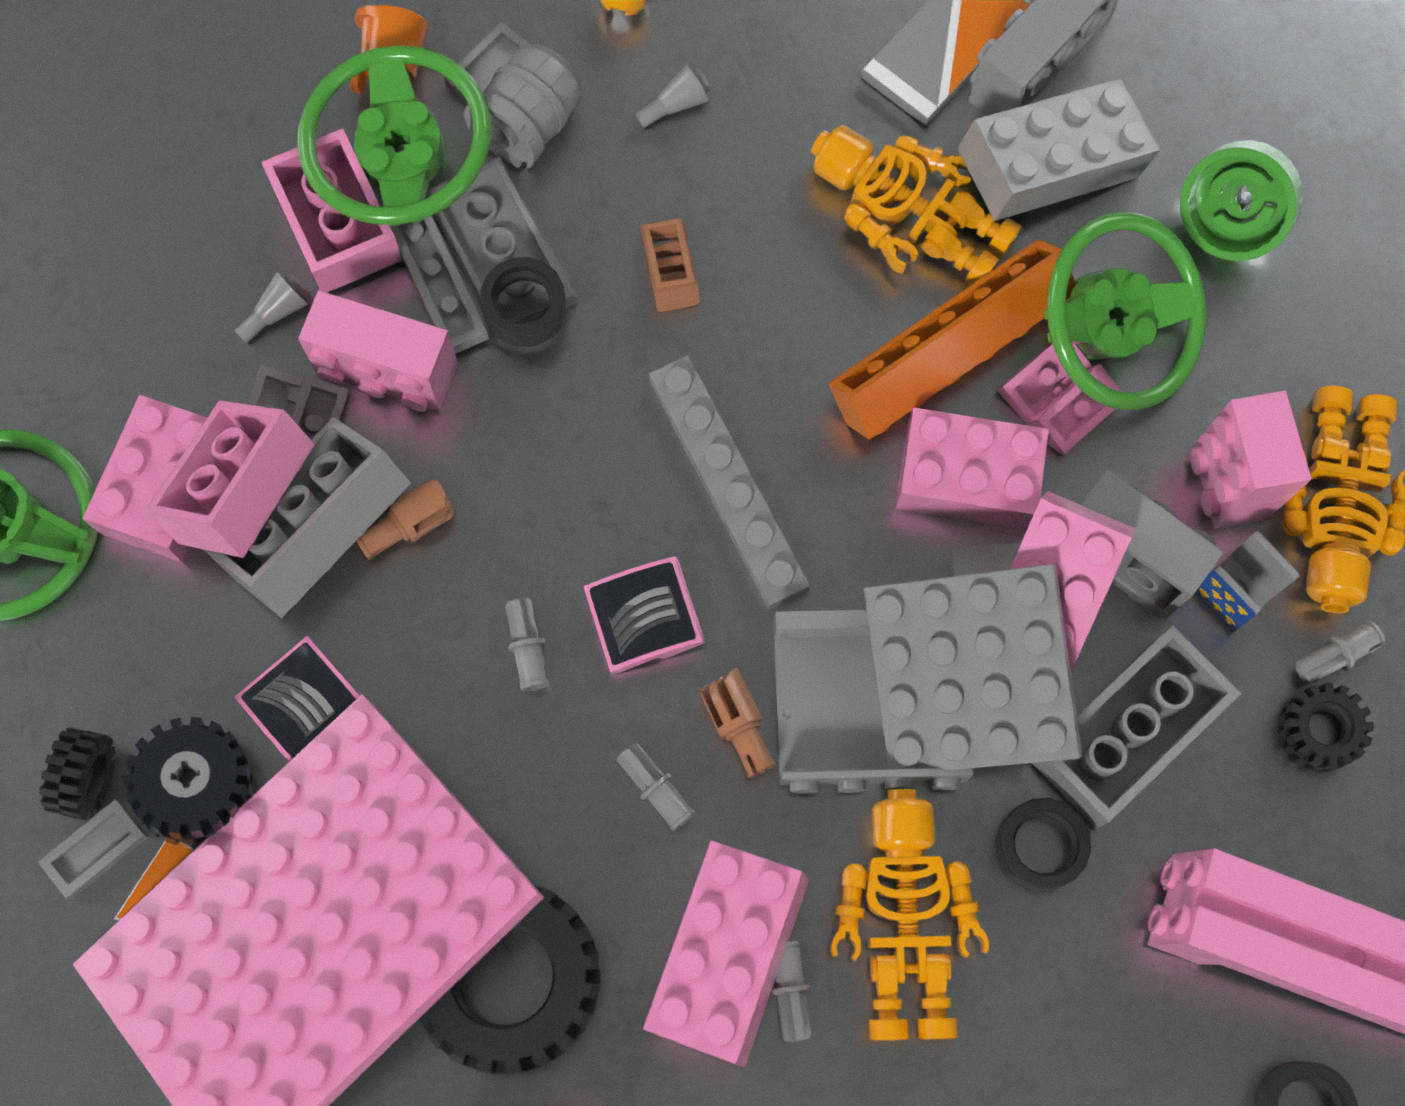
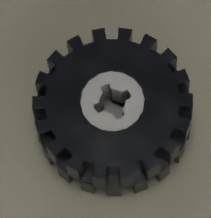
M191 717L190 725H184L181 718L170 720L172 729L163 731L159 724L151 729L154 736L151 741L147 742L141 737L135 744L139 754L137 757L129 754L125 764L130 773L123 774V785L128 791L125 794L128 804L142 825H145L151 834L157 838L161 835L167 843L177 845L178 840H184L187 846L198 845V838L206 837L207 839L215 834L216 831L226 826L230 821V817L233 819L239 808L245 804L246 798L252 797L253 787L250 779H253L242 747L239 746L236 737L230 731L224 733L221 725L214 721H211L209 726H205L202 718ZM186 771V776L182 779L181 782H178L177 780H179L181 776L185 774Z

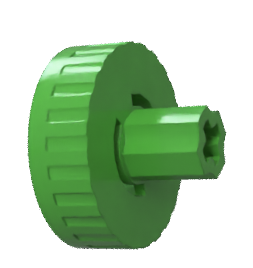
M1254 140L1233 141L1217 147L1213 152L1211 151L1191 170L1181 191V218L1189 236L1207 253L1229 261L1256 259L1275 249L1294 228L1303 206V184L1301 183L1298 170L1293 166V162L1277 148H1273L1264 142H1255ZM1246 185L1248 192L1243 193L1242 189ZM1226 210L1237 219L1256 218L1247 222H1237L1228 218L1222 211Z

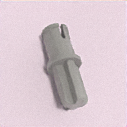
M530 598L513 599L506 603L505 606L512 638V644L508 647L510 652L515 653L521 684L520 689L523 692L540 690L550 686L541 648L545 645L544 638H539L532 600Z
M1367 621L1341 637H1330L1326 641V646L1297 661L1295 669L1300 679L1308 684L1315 683L1339 669L1347 671L1353 668L1355 661L1385 646V643H1383L1386 641L1384 633L1376 623Z
M640 744L630 745L618 756L617 760L620 766L642 791L643 794L640 798L643 801L648 799L670 825L672 831H676L696 814V811L689 806L670 782L672 776L669 773L664 775Z
M789 941L786 943L775 979L776 989L771 991L772 995H777L782 1038L787 1042L809 1039L811 1036L805 991L810 990V986L804 985L799 948L800 941Z

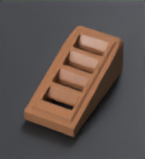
M683 218L640 225L657 311L666 312L698 305L700 303L698 284ZM678 238L676 242L653 246V242ZM681 254L680 256L656 260V258ZM682 270H684V272H681V273H676V274H671V275H666V276H660V274H666V273H672V272H677V271H682Z

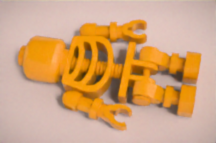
M837 126L831 133L823 130L815 140L810 151L816 156L813 164L814 172L840 190H849L856 186L852 195L851 205L846 209L845 221L856 232L860 230L869 238L868 244L873 249L879 247L887 258L889 266L897 273L903 274L906 262L900 261L896 254H906L911 262H915L918 252L914 246L922 234L927 231L928 234L925 237L927 239L923 242L922 249L933 258L954 261L953 267L960 271L963 268L970 271L965 280V284L969 287L996 268L999 260H1002L1022 229L1020 224L1008 217L1002 224L994 221L991 213L985 214L984 209L977 204L976 199L967 192H957L950 203L946 201L951 195L954 186L968 188L971 181L969 176H962L957 171L958 169H965L969 172L961 155L946 156L942 154L943 149L935 146L934 150L918 144V139L904 135L897 138L894 147L886 145L876 158L873 156V143L848 126ZM893 168L899 173V178L896 181L895 178L890 176ZM937 170L947 180L934 199L929 202L928 199L925 200V197L921 198V192L926 180V171L933 174ZM907 175L914 180L915 190H910L909 187L906 188V185H904ZM881 192H883L882 196L876 198ZM894 202H898L900 205L895 208H889ZM911 211H913V214L917 213V216H921L910 231L907 241L893 237L890 234L892 231L890 226H894L904 220ZM965 226L971 229L976 228L978 230L976 234L980 237L985 238L987 235L992 238L987 248L988 251L984 250L978 256L974 253L975 248L969 244L963 247L962 243L957 239V232L954 228L963 229Z
M1337 385L1320 387L1313 396L1311 411L1321 413L1318 416L1317 423L1321 429L1319 436L1316 437L1312 446L1311 457L1315 460V463L1309 468L1311 479L1336 483L1338 487L1317 492L1303 507V499L1307 497V488L1304 486L1284 504V513L1281 515L1282 528L1287 535L1295 537L1303 533L1304 545L1319 549L1311 554L1308 562L1306 593L1312 600L1321 603L1320 608L1331 613L1349 612L1350 606L1363 603L1368 596L1371 562L1368 558L1378 550L1384 555L1392 556L1401 551L1404 546L1405 486L1403 484V477L1405 476V470L1400 472L1392 481L1391 494L1393 495V503L1388 504L1387 507L1373 496L1358 491V488L1381 492L1390 484L1391 475L1385 474L1391 461V451L1388 450L1386 438L1390 436V425L1396 421L1398 401L1394 397L1383 394L1366 395L1360 399L1356 407L1355 419L1365 421L1362 425V435L1365 439L1363 443L1358 444L1356 450H1350L1349 441L1343 439L1342 429L1346 426V416L1352 411L1354 393L1349 388ZM1348 459L1353 460L1352 467L1347 466ZM1324 503H1334V504H1335V506H1331V507H1326V508H1323V509H1319V505H1320V504H1324Z
M915 789L888 790V799L878 801L872 807L873 843L877 849L886 851V857L871 859L868 863L867 871L858 863H852L844 869L841 886L844 887L841 905H836L835 915L840 916L837 933L833 935L831 940L830 953L832 957L838 955L837 943L839 940L844 939L846 932H848V940H851L854 945V952L850 957L853 961L859 957L861 939L858 936L859 919H864L865 909L860 907L862 892L865 890L864 900L868 909L876 916L885 920L897 921L899 923L897 927L900 929L898 930L900 934L898 937L868 938V948H893V955L870 957L871 981L876 982L878 999L873 1000V1010H878V1019L869 1020L870 1040L909 1039L908 1019H898V1009H902V999H897L898 984H904L905 974L915 973L917 982L924 983L926 998H921L922 1009H927V1018H917L918 1039L958 1038L957 1018H947L946 1008H951V998H946L947 980L951 979L949 954H926V947L951 946V936L920 937L917 934L919 933L917 929L919 925L917 923L919 920L937 915L947 907L950 899V887L954 906L950 907L952 917L957 916L958 920L957 949L963 958H967L969 955L965 948V941L970 936L969 929L971 935L976 936L980 940V952L983 954L988 953L989 941L984 930L980 928L975 913L980 911L978 902H973L969 883H972L969 869L960 861H953L944 868V863L940 856H924V850L930 849L935 844L933 805L928 800L916 798ZM887 866H895V867H897V869H895V871H893V870L887 869L886 867H887ZM924 866L925 868L923 870L916 871L914 867ZM930 875L934 876L933 883L927 888L919 890L915 888L917 887L915 882L918 879ZM878 877L894 880L898 883L895 885L898 889L894 890L881 885ZM937 891L935 904L928 910L918 913L916 909L918 907L916 904L918 902L917 899L929 896ZM876 894L884 898L895 899L898 903L896 907L899 910L892 912L881 906L876 898ZM915 947V963H905L904 948Z

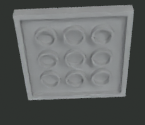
M1056 563L864 588L889 770L944 768L947 771L1081 758L1082 750Z

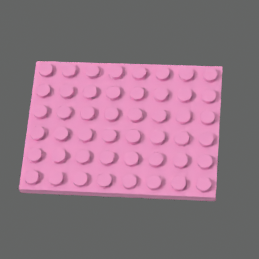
M362 694L241 806L233 819L230 817V821L226 826L208 837L77 959L73 966L172 1106H329L544 897L373 703Z

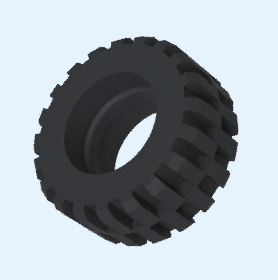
M535 886L544 898L511 929L522 931L534 937L541 943L550 958L552 985L549 995L541 1008L531 1017L515 1024L500 1025L488 1022L476 1015L468 1006L463 997L459 979L417 1020L418 1024L422 1025L429 1034L427 1037L437 1049H441L449 1055V1059L461 1066H467L476 1069V1071L490 1074H512L539 1068L564 1054L565 1050L580 1038L586 1030L585 1027L591 1015L593 1016L598 1003L599 987H601L599 955L596 945L579 914L569 903H566L556 893L545 887Z

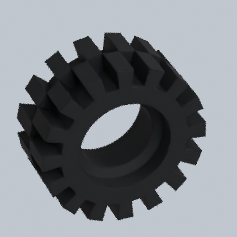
M1324 683L1320 686L1315 684L1293 696L1292 700L1287 702L1282 708L1285 714L1278 718V725L1284 726V730L1278 733L1279 740L1287 739L1289 746L1285 747L1284 750L1287 755L1295 753L1298 756L1294 761L1298 765L1303 766L1308 763L1310 764L1309 770L1316 772L1325 769V772L1334 771L1361 758L1366 753L1363 749L1371 745L1373 738L1367 736V733L1374 730V722H1366L1365 717L1371 714L1368 706L1360 709L1357 703L1362 698L1357 693L1348 696L1349 688L1343 685L1333 688L1334 683ZM1315 711H1328L1340 722L1341 736L1335 744L1327 745L1320 743L1312 736L1309 729V720Z
M68 727L66 731H62L59 734V741L54 740L51 746L53 753L52 755L47 754L45 763L48 764L47 770L42 771L41 780L45 781L40 787V795H43L40 802L41 806L45 807L44 810L46 812L87 820V818L90 819L94 816V811L97 812L101 807L100 799H105L107 794L106 785L110 784L112 776L109 775L110 770L115 765V760L111 759L115 754V747L112 746L114 741L109 735Z

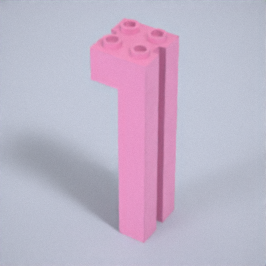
M1215 848L1174 853L1172 858L1166 862L1161 873V884L1164 886L1163 890L1167 891L1164 904L1156 905L1148 920V930L1151 932L1148 941L1149 946L1199 965H1223L1405 1034V921Z

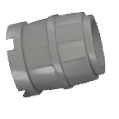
M532 45L520 49L504 66L497 69L491 82L482 92L491 118V139L488 152L495 157L500 156L504 163L512 167L519 168L525 162L527 163V168H531L542 155L545 149L544 146L564 128L568 118L581 99L582 86L577 73L555 51L540 45ZM467 105L463 115L465 123L471 131L473 129V119L470 107Z

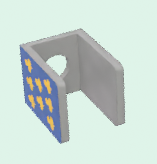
M1256 531L1207 575L1195 594L1234 633L1256 616L1268 601L1294 582L1300 574L1260 532ZM1235 580L1239 581L1244 585L1246 592L1237 584Z

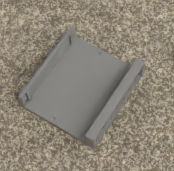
M867 610L775 612L773 631L779 786H790V792L795 794L819 792V785H837L838 792L843 793L866 791V784H885V791L913 789V783H932L933 790H956L961 788L960 782H966L973 775V768L947 771L944 768L889 770Z

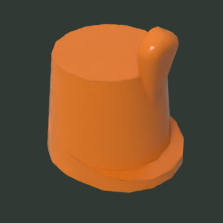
M369 5L359 8L354 16L356 25L362 30L360 53L395 45L424 48L429 29L428 22L411 10L391 5ZM405 64L412 84L416 79L419 65ZM369 70L350 79L351 92L355 94H362L364 92L366 78L369 79Z

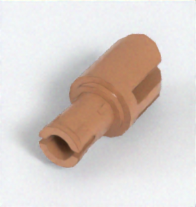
M428 480L390 505V509L386 511L388 515L370 526L356 542L368 561H370L373 557L403 538L406 542L410 540L414 543L425 534L451 519L454 509L442 485L437 480Z
M735 668L725 674V677H720L713 681L710 686L707 685L698 690L720 738L726 739L727 742H733L748 778L766 772V768L771 769L776 766L758 730L763 717L739 669Z

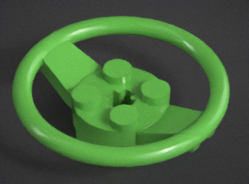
M404 45L380 47L365 51L344 61L329 72L311 93L303 109L298 127L299 159L303 172L314 191L323 201L343 215L361 222L377 225L398 226L411 222H422V219L428 218L453 204L470 188L478 177L489 151L491 118L487 102L480 87L472 76L452 59L422 47ZM405 64L430 68L451 80L467 100L473 119V140L462 168L446 186L425 198L426 192L430 187L428 182L437 176L440 168L444 170L446 166L447 147L436 119L429 113L425 104L417 101ZM366 70H369L370 108L364 110L359 115V126L355 132L354 150L367 179L380 187L384 207L364 204L341 193L324 174L316 153V130L327 102L342 85ZM399 146H404V151H394Z
M1113 212L1097 217L1083 225L1065 244L1051 274L1047 309L1044 310L1045 320L1048 319L1050 333H1047L1048 342L1053 343L1061 365L1074 384L1098 403L1110 408L1133 411L1146 409L1165 401L1185 383L1193 371L1202 350L1206 331L1204 288L1199 271L1189 251L1180 239L1165 225L1153 218L1138 213ZM1117 230L1138 232L1158 243L1173 260L1183 281L1182 283L1149 284L1147 277L1142 273L1133 274L1127 269L1112 268L1091 272L1077 278L1073 282L1076 286L1073 288L1070 298L1066 299L1069 278L1081 253L1101 235ZM1188 319L1185 344L1176 365L1161 382L1141 392H1121L1102 384L1085 368L1072 345L1077 344L1087 354L1085 357L1088 359L1107 360L1123 358L1138 352L1143 345L1153 342L1156 337V329Z
M0 429V447L31 450L54 462L66 474L75 489L80 508V526L77 527L40 507L39 501L17 478L0 469V562L5 564L13 563L24 554L64 563L58 573L39 589L21 598L0 603V621L26 616L40 610L60 597L76 581L87 565L98 534L96 530L82 519L95 492L85 468L76 457L55 441L36 433L14 429Z

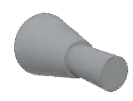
M685 65L657 96V100L635 113V116L641 126L646 128L665 114L670 115L709 102L706 93L711 90L710 84L698 67L692 71Z
M277 271L255 306V311L234 331L248 343L267 324L271 325L308 305L309 303L304 298L309 292L308 289L291 272L283 277Z

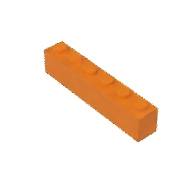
M1036 240L830 381L828 384L846 425L870 440L874 436L888 430L891 424L913 410V407H921L927 399L946 386L957 382L970 369L993 357L996 351L1015 338L1026 334L1032 326L1045 318L1044 310L1047 309L1051 274L1062 249L1042 240ZM1072 272L1068 282L1066 299L1070 298L1072 290L1076 286L1073 283L1075 280Z

